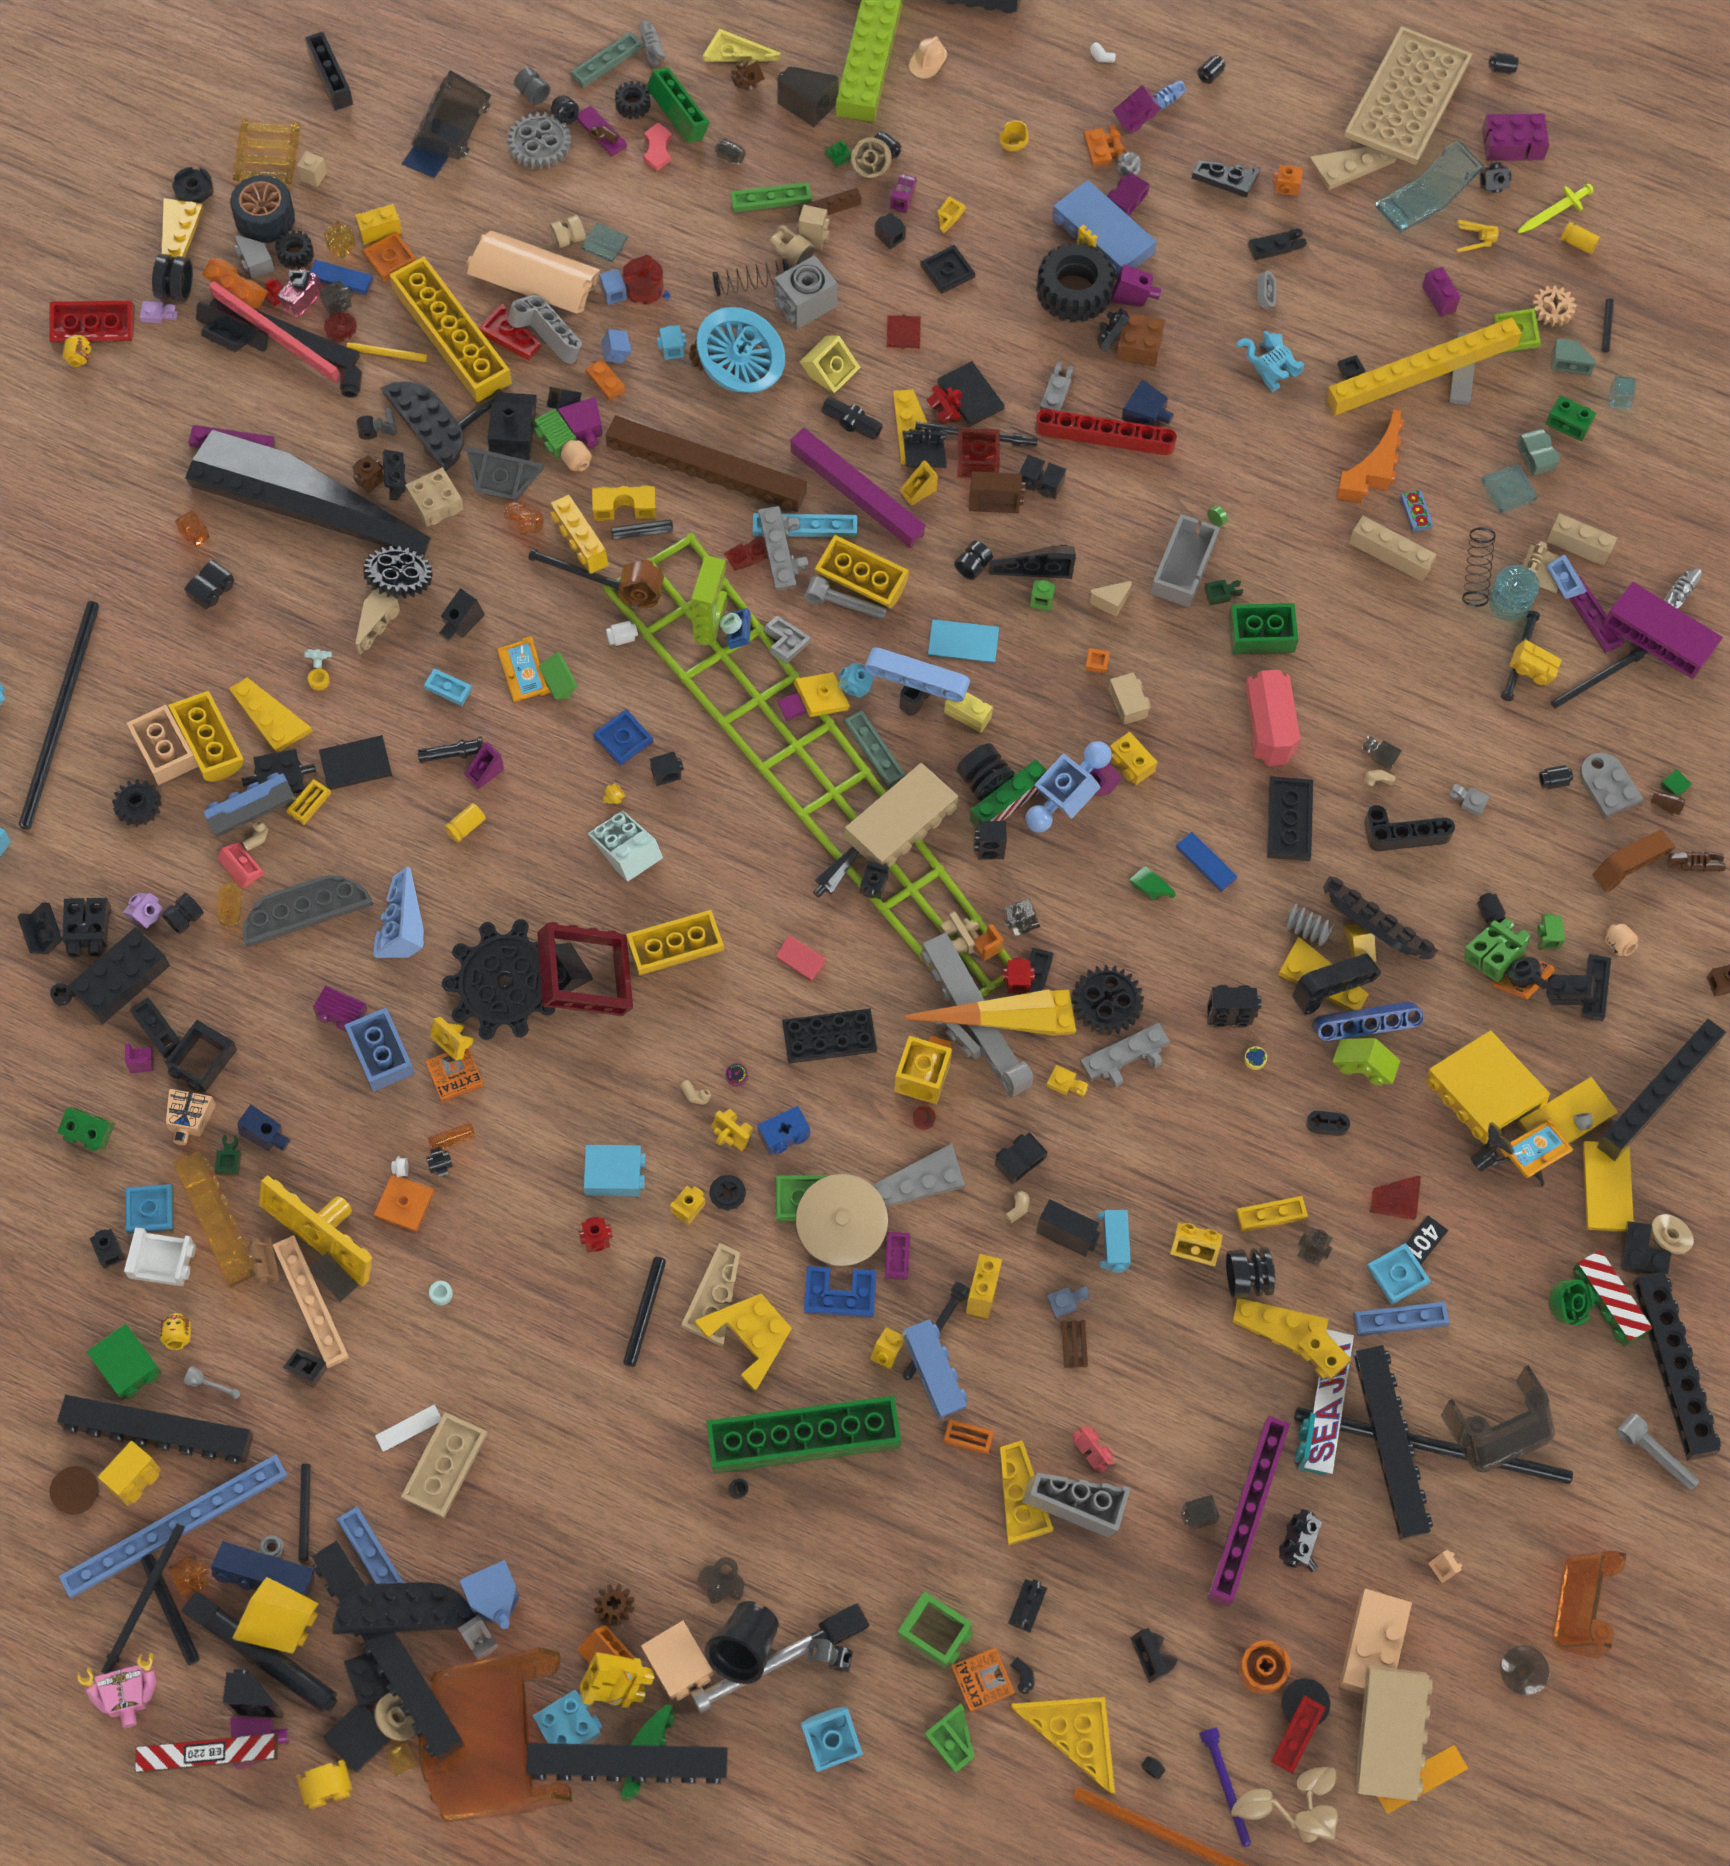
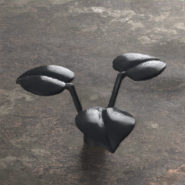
M1494 1122L1489 1123L1487 1144L1483 1145L1481 1150L1470 1158L1479 1171L1483 1172L1490 1165L1495 1167L1500 1163L1511 1160L1509 1157L1496 1159L1498 1153L1495 1149L1498 1147L1511 1155L1515 1153L1511 1142L1504 1135V1128L1500 1129ZM1540 1170L1534 1176L1540 1180L1541 1186H1544L1545 1182Z

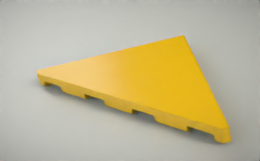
M1105 1697L1011 1704V1709L1108 1793L1115 1794Z

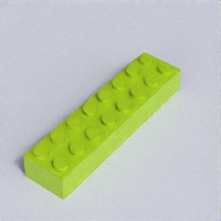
M861 0L836 100V116L875 122L904 0Z

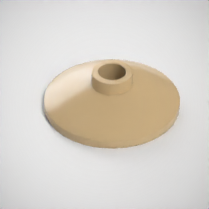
M1662 1214L1652 1221L1651 1231L1653 1237L1665 1250L1674 1254H1685L1693 1247L1694 1239L1690 1229L1677 1217Z
M391 1693L386 1694L378 1701L375 1708V1719L379 1729L384 1735L393 1740L404 1741L416 1734L411 1726L415 1723L411 1715L405 1717L399 1707L402 1701L398 1695L393 1697Z

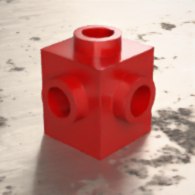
M591 1217L581 1223L582 1231H578L581 1245L586 1244L588 1253L600 1252L610 1248L609 1238H612L613 1235L610 1224L605 1225L604 1217Z

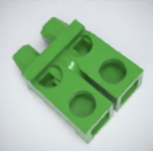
M1507 918L1499 923L1494 920L1490 927L1486 928L1465 947L1464 960L1478 970L1482 969L1484 974L1498 983L1503 978V974L1508 970L1510 964L1525 954V949L1530 942L1531 935L1525 930H1520L1517 934L1513 933L1514 924Z

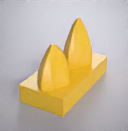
M442 1017L433 1018L430 1038L456 1061L463 1059L465 1050L473 1044V1038L460 1034L464 1026L447 1023Z

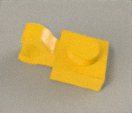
M1058 1065L1055 1066L1046 1087L1066 1096L1069 1091H1072L1084 1097L1088 1090L1086 1082L1075 1080L1076 1073Z

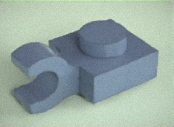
M1086 1286L1077 1289L1073 1293L1067 1287L1047 1295V1300L1056 1319L1077 1311L1076 1303L1089 1299L1090 1294Z

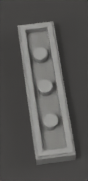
M1458 332L1457 338L1469 333ZM1475 363L1452 372L1449 403L1469 406Z

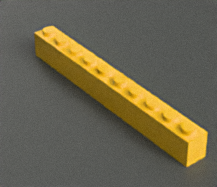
M1513 318L1506 319L1329 386L1326 401L1336 416L1518 347L1521 331Z

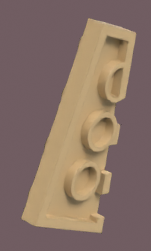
M1367 146L1311 156L1309 163L1327 189L1330 190L1396 162L1397 158Z
M721 1243L718 1244L680 1327L707 1339L694 1322L701 1317L730 1306L740 1252ZM724 1324L707 1340L723 1346L727 1324Z

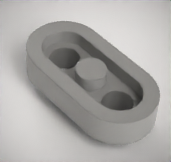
M1265 271L1258 275L1257 302L1264 309H1269L1276 304V279L1270 271Z

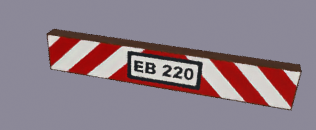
M270 1733L136 1747L135 1772L146 1773L278 1760V1734Z

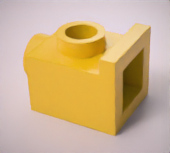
M686 1186L676 1200L670 1204L671 1213L690 1225L705 1206L704 1193L695 1186L692 1189ZM687 1198H690L693 1202L687 1204L685 1201Z

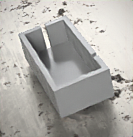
M1180 514L1153 580L1151 594L1190 608L1217 542L1220 527L1202 521L1199 535H1196L1198 520Z

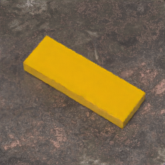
M1303 1196L1238 1208L1235 1211L1241 1233L1308 1219Z

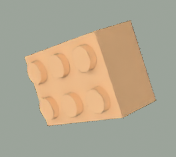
M167 705L126 723L158 786L198 767Z

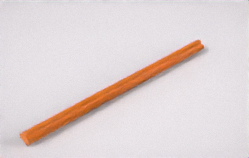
M1078 1787L1074 1792L1073 1797L1074 1800L1077 1798V1802L1079 1800L1082 1804H1088V1807L1091 1805V1808L1094 1806V1809L1097 1807V1811L1099 1809V1812H1105V1815L1108 1813V1816L1111 1814V1817L1114 1815V1819L1117 1817L1116 1820L1125 1821V1824L1127 1822L1128 1825L1131 1823V1827L1134 1825V1828L1142 1829V1832L1144 1830L1145 1833L1148 1831V1834L1151 1832V1836L1154 1834V1837L1157 1835L1156 1838H1162V1841L1165 1839V1842H1167L1168 1840V1844L1170 1842L1171 1845L1174 1843V1846L1177 1844V1848L1180 1846L1179 1849L1182 1847V1850L1185 1849V1852L1187 1850L1188 1853L1191 1851V1854L1194 1852V1856L1196 1854L1197 1857L1200 1855V1858L1203 1856L1202 1859L1205 1858V1861L1208 1859V1862L1211 1860V1864L1214 1862V1865L1217 1863V1866L1219 1864L1220 1866H1249L1246 1863L1244 1864V1862L1241 1863V1861L1235 1860V1858L1232 1859L1229 1855H1223L1220 1851H1215V1849L1209 1848V1846H1203V1843L1200 1844V1842L1198 1843L1194 1839L1192 1840V1838L1189 1839V1837L1183 1836V1834H1177V1831H1172V1829L1166 1828V1826L1157 1825V1822L1155 1823L1149 1820V1818L1140 1817V1814L1137 1815V1813L1134 1814L1129 1809H1123V1806L1114 1805L1112 1801L1109 1802V1800L1106 1801L1103 1797H1097V1794L1089 1793V1791L1086 1792V1789L1083 1790V1788L1080 1789Z

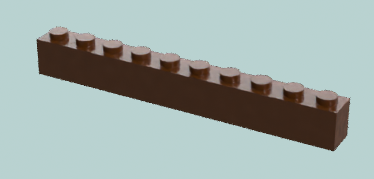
M616 415L605 435L606 446L612 450L628 453L632 457L646 459L652 464H660L673 471L678 470L690 477L704 479L710 484L715 483L724 486L728 490H736L748 497H756L766 503L782 506L786 510L798 512L807 493V481Z

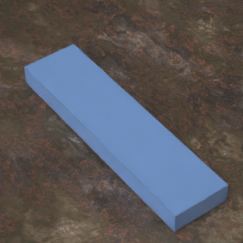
M1445 1302L1359 1311L1353 1314L1357 1337L1444 1327L1450 1324Z
M358 1506L337 1518L375 1584L404 1583Z

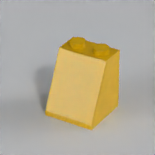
M266 1577L251 1597L233 1639L294 1653L298 1645L303 1647L309 1636V1633L306 1632L307 1627H312L318 1617L315 1610L319 1603Z

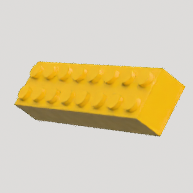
M424 256L389 275L392 290L477 403L494 394L497 389L501 390L512 384L510 369Z

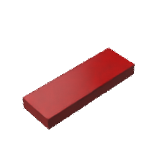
M1303 1695L1271 1759L1272 1763L1292 1774L1294 1773L1326 1709L1325 1706Z

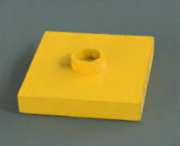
M834 672L795 679L794 685L810 717L847 711L850 705L842 689L838 687L839 683Z

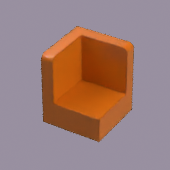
M990 924L985 934L973 940L975 943L973 947L983 961H986L1002 951L1004 939L993 924Z

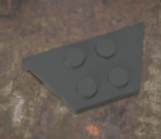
M466 446L474 489L478 493L517 502L545 467L544 464Z

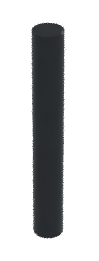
M1607 298L1605 303L1602 352L1605 353L1610 351L1614 299Z

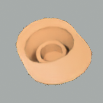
M937 36L920 42L909 63V69L914 76L922 79L930 78L939 71L946 60L947 51Z

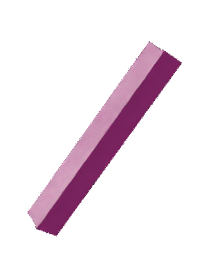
M802 428L790 439L791 453L909 548L913 547V543L919 537L922 538L924 536L926 525L806 428Z

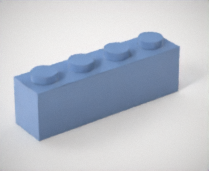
M929 1319L904 1329L901 1334L937 1419L939 1420L964 1410L968 1399L965 1391L959 1389L956 1382L958 1380L957 1372L948 1363L949 1354L946 1347L940 1344L938 1339L940 1333L936 1324H932Z

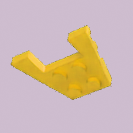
M762 1293L701 1317L694 1322L707 1339L724 1324H727L756 1357L757 1361L740 1375L753 1392L760 1385L792 1329Z

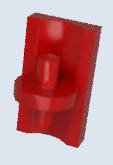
M937 385L933 386L931 389L934 393L927 398V402L934 410L940 405L944 407L936 414L938 419L943 424L948 423L952 419L959 421L962 417L953 404L956 407L961 405V391H953L952 388H948L945 392L943 389L940 390Z

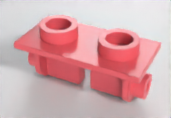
M1080 1426L1083 1432L1081 1433L1078 1430L1072 1435L1073 1443L1082 1454H1085L1089 1449L1092 1453L1086 1459L1095 1472L1098 1471L1101 1474L1108 1469L1106 1464H1116L1112 1459L1114 1457L1113 1453L1107 1446L1103 1447L1097 1440L1100 1437L1092 1427Z

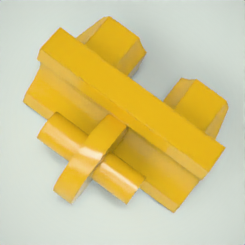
M731 1109L724 1113L719 1110L714 1115L715 1119L711 1124V1128L714 1129L713 1133L718 1136L716 1143L721 1146L726 1142L729 1146L734 1145L742 1152L752 1135L753 1127L748 1123L738 1126L735 1123L737 1115Z

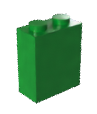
M124 1324L86 1351L122 1401L134 1397L139 1392L138 1389L145 1384L153 1383L158 1379V1375L162 1373L127 1324Z

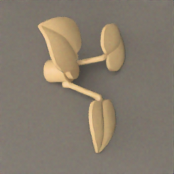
M1318 1767L1307 1770L1299 1776L1297 1780L1299 1791L1308 1792V1811L1298 1813L1295 1820L1290 1817L1276 1800H1271L1272 1792L1266 1789H1254L1243 1794L1232 1808V1817L1238 1816L1250 1820L1260 1819L1271 1812L1273 1805L1290 1822L1293 1829L1297 1828L1303 1842H1312L1318 1837L1334 1839L1338 1821L1337 1811L1335 1808L1327 1805L1313 1808L1312 1795L1313 1793L1316 1795L1328 1793L1336 1783V1771L1332 1767Z

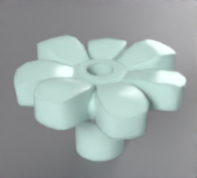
M307 649L304 652V657L313 659V668H322V660L332 657V652L321 651L320 649Z

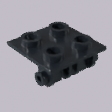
M924 429L902 431L906 467H919L923 461H926L931 468H947L944 440L947 437L946 432L942 430L931 432L930 429H927V431Z

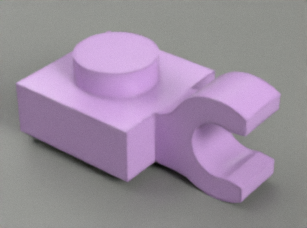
M143 301L140 320L143 323L161 324L162 319L176 320L178 312L175 311V305L172 304L164 306L163 302Z

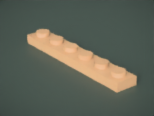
M293 1235L273 1244L327 1368L349 1359L295 1236Z

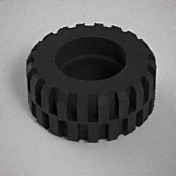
M1069 243L1068 246L1064 244L1058 246L1057 250L1052 249L1048 252V256H1044L1041 265H1039L1036 286L1038 300L1042 302L1041 305L1045 310L1049 309V314L1054 317L1056 315L1059 316L1060 320L1065 321V319H1068L1070 322L1081 320V322L1088 321L1090 317L1093 319L1099 313H1103L1111 301L1115 280L1112 264L1109 259H1106L1104 253L1101 251L1097 252V248L1093 246L1087 247L1083 243H1080V245ZM1077 275L1086 278L1092 286L1083 290H1072L1063 286L1058 280L1065 276Z

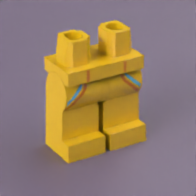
M596 1652L579 1685L582 1703L592 1705L594 1701H602L614 1706L621 1704L622 1708H629L632 1701L642 1703L646 1691L645 1686H641V1684H652L654 1680L653 1669L642 1667L641 1659L633 1658L632 1660L626 1657Z

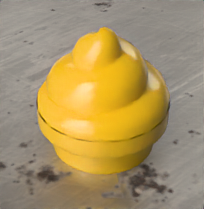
M617 783L609 784L606 787L603 803L620 804L623 801L622 799L626 795Z

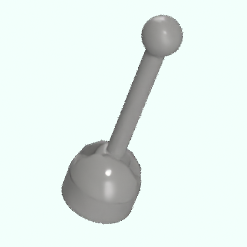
M193 1366L188 1369L184 1378V1384L192 1387L203 1383L230 1394L234 1399L240 1396V1391L237 1389L231 1390L203 1379L202 1371Z

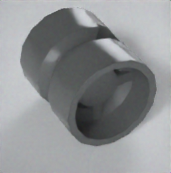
M524 68L515 77L514 86L521 93H524V96L531 104L538 105L549 96L551 87L543 78H540L533 68Z

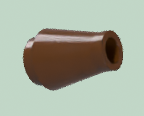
M1655 791L1651 799V803L1656 804L1671 815H1680L1686 799L1681 798V795Z

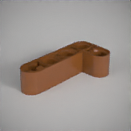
M1658 830L1611 854L1593 873V877L1605 892H1609L1617 887L1626 876L1665 857L1676 846L1663 830Z

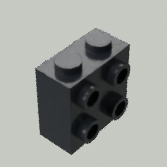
M1218 985L1212 987L1207 1002L1208 1025H1214L1215 1027L1236 1025L1240 1028L1252 1025L1254 1018L1258 1017V1009H1261V996H1257V988H1251L1248 985H1241L1239 987Z

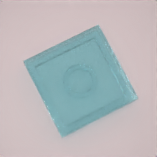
M1520 464L1482 477L1481 481L1500 513L1530 503L1538 498Z

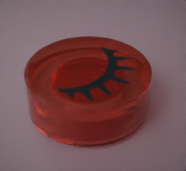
M920 1106L914 1111L913 1123L917 1128L927 1130L934 1125L936 1116L932 1108Z

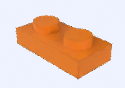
M603 359L585 368L586 374L608 400L626 391L625 385Z

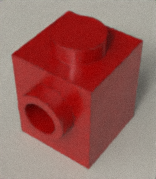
M1023 958L1008 960L1007 968H1003V981H1007V993L1030 992L1031 981H1034L1035 978L1034 968H1030V960Z

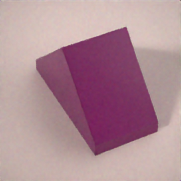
M488 741L484 742L464 775L477 788H481L504 770L502 756Z

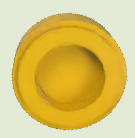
M316 668L308 674L307 680L312 689L320 691L328 687L330 678L326 670Z

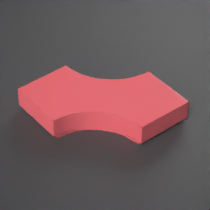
M659 122L644 133V137L649 143V149L643 155V160L655 171L660 170L671 161V156L667 152L666 147L672 139V133Z

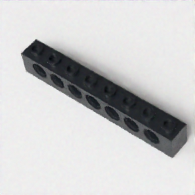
M1665 1272L1639 1276L1633 1282V1287L1640 1309L1652 1326V1330L1648 1333L1686 1459L1689 1461L1714 1456L1720 1451L1721 1440L1719 1435L1715 1434L1713 1428L1714 1418L1711 1411L1707 1409L1706 1392L1703 1388L1701 1389L1699 1370L1692 1361L1693 1351L1685 1338V1325L1683 1322H1680L1678 1316V1303L1672 1297L1671 1281L1666 1277ZM1653 1295L1659 1296L1662 1303L1656 1302ZM1660 1317L1666 1318L1669 1325L1663 1324L1660 1321ZM1667 1339L1673 1340L1676 1347L1670 1346L1667 1343ZM1673 1361L1680 1362L1683 1369L1676 1368ZM1680 1383L1686 1384L1689 1387V1392L1684 1391ZM1687 1405L1693 1406L1696 1409V1414L1690 1413ZM1694 1428L1702 1430L1703 1437L1698 1436Z

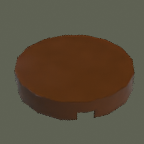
M79 1466L67 1467L58 1472L50 1486V1498L54 1506L70 1515L81 1514L90 1509L99 1494V1484L94 1474L88 1469Z

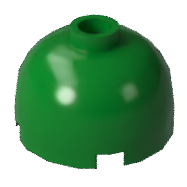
M1573 1278L1561 1280L1555 1284L1550 1291L1548 1303L1552 1315L1558 1321L1578 1326L1583 1325L1589 1320L1590 1316L1588 1313L1590 1308L1594 1309L1595 1300L1592 1287L1589 1284H1585L1581 1279Z

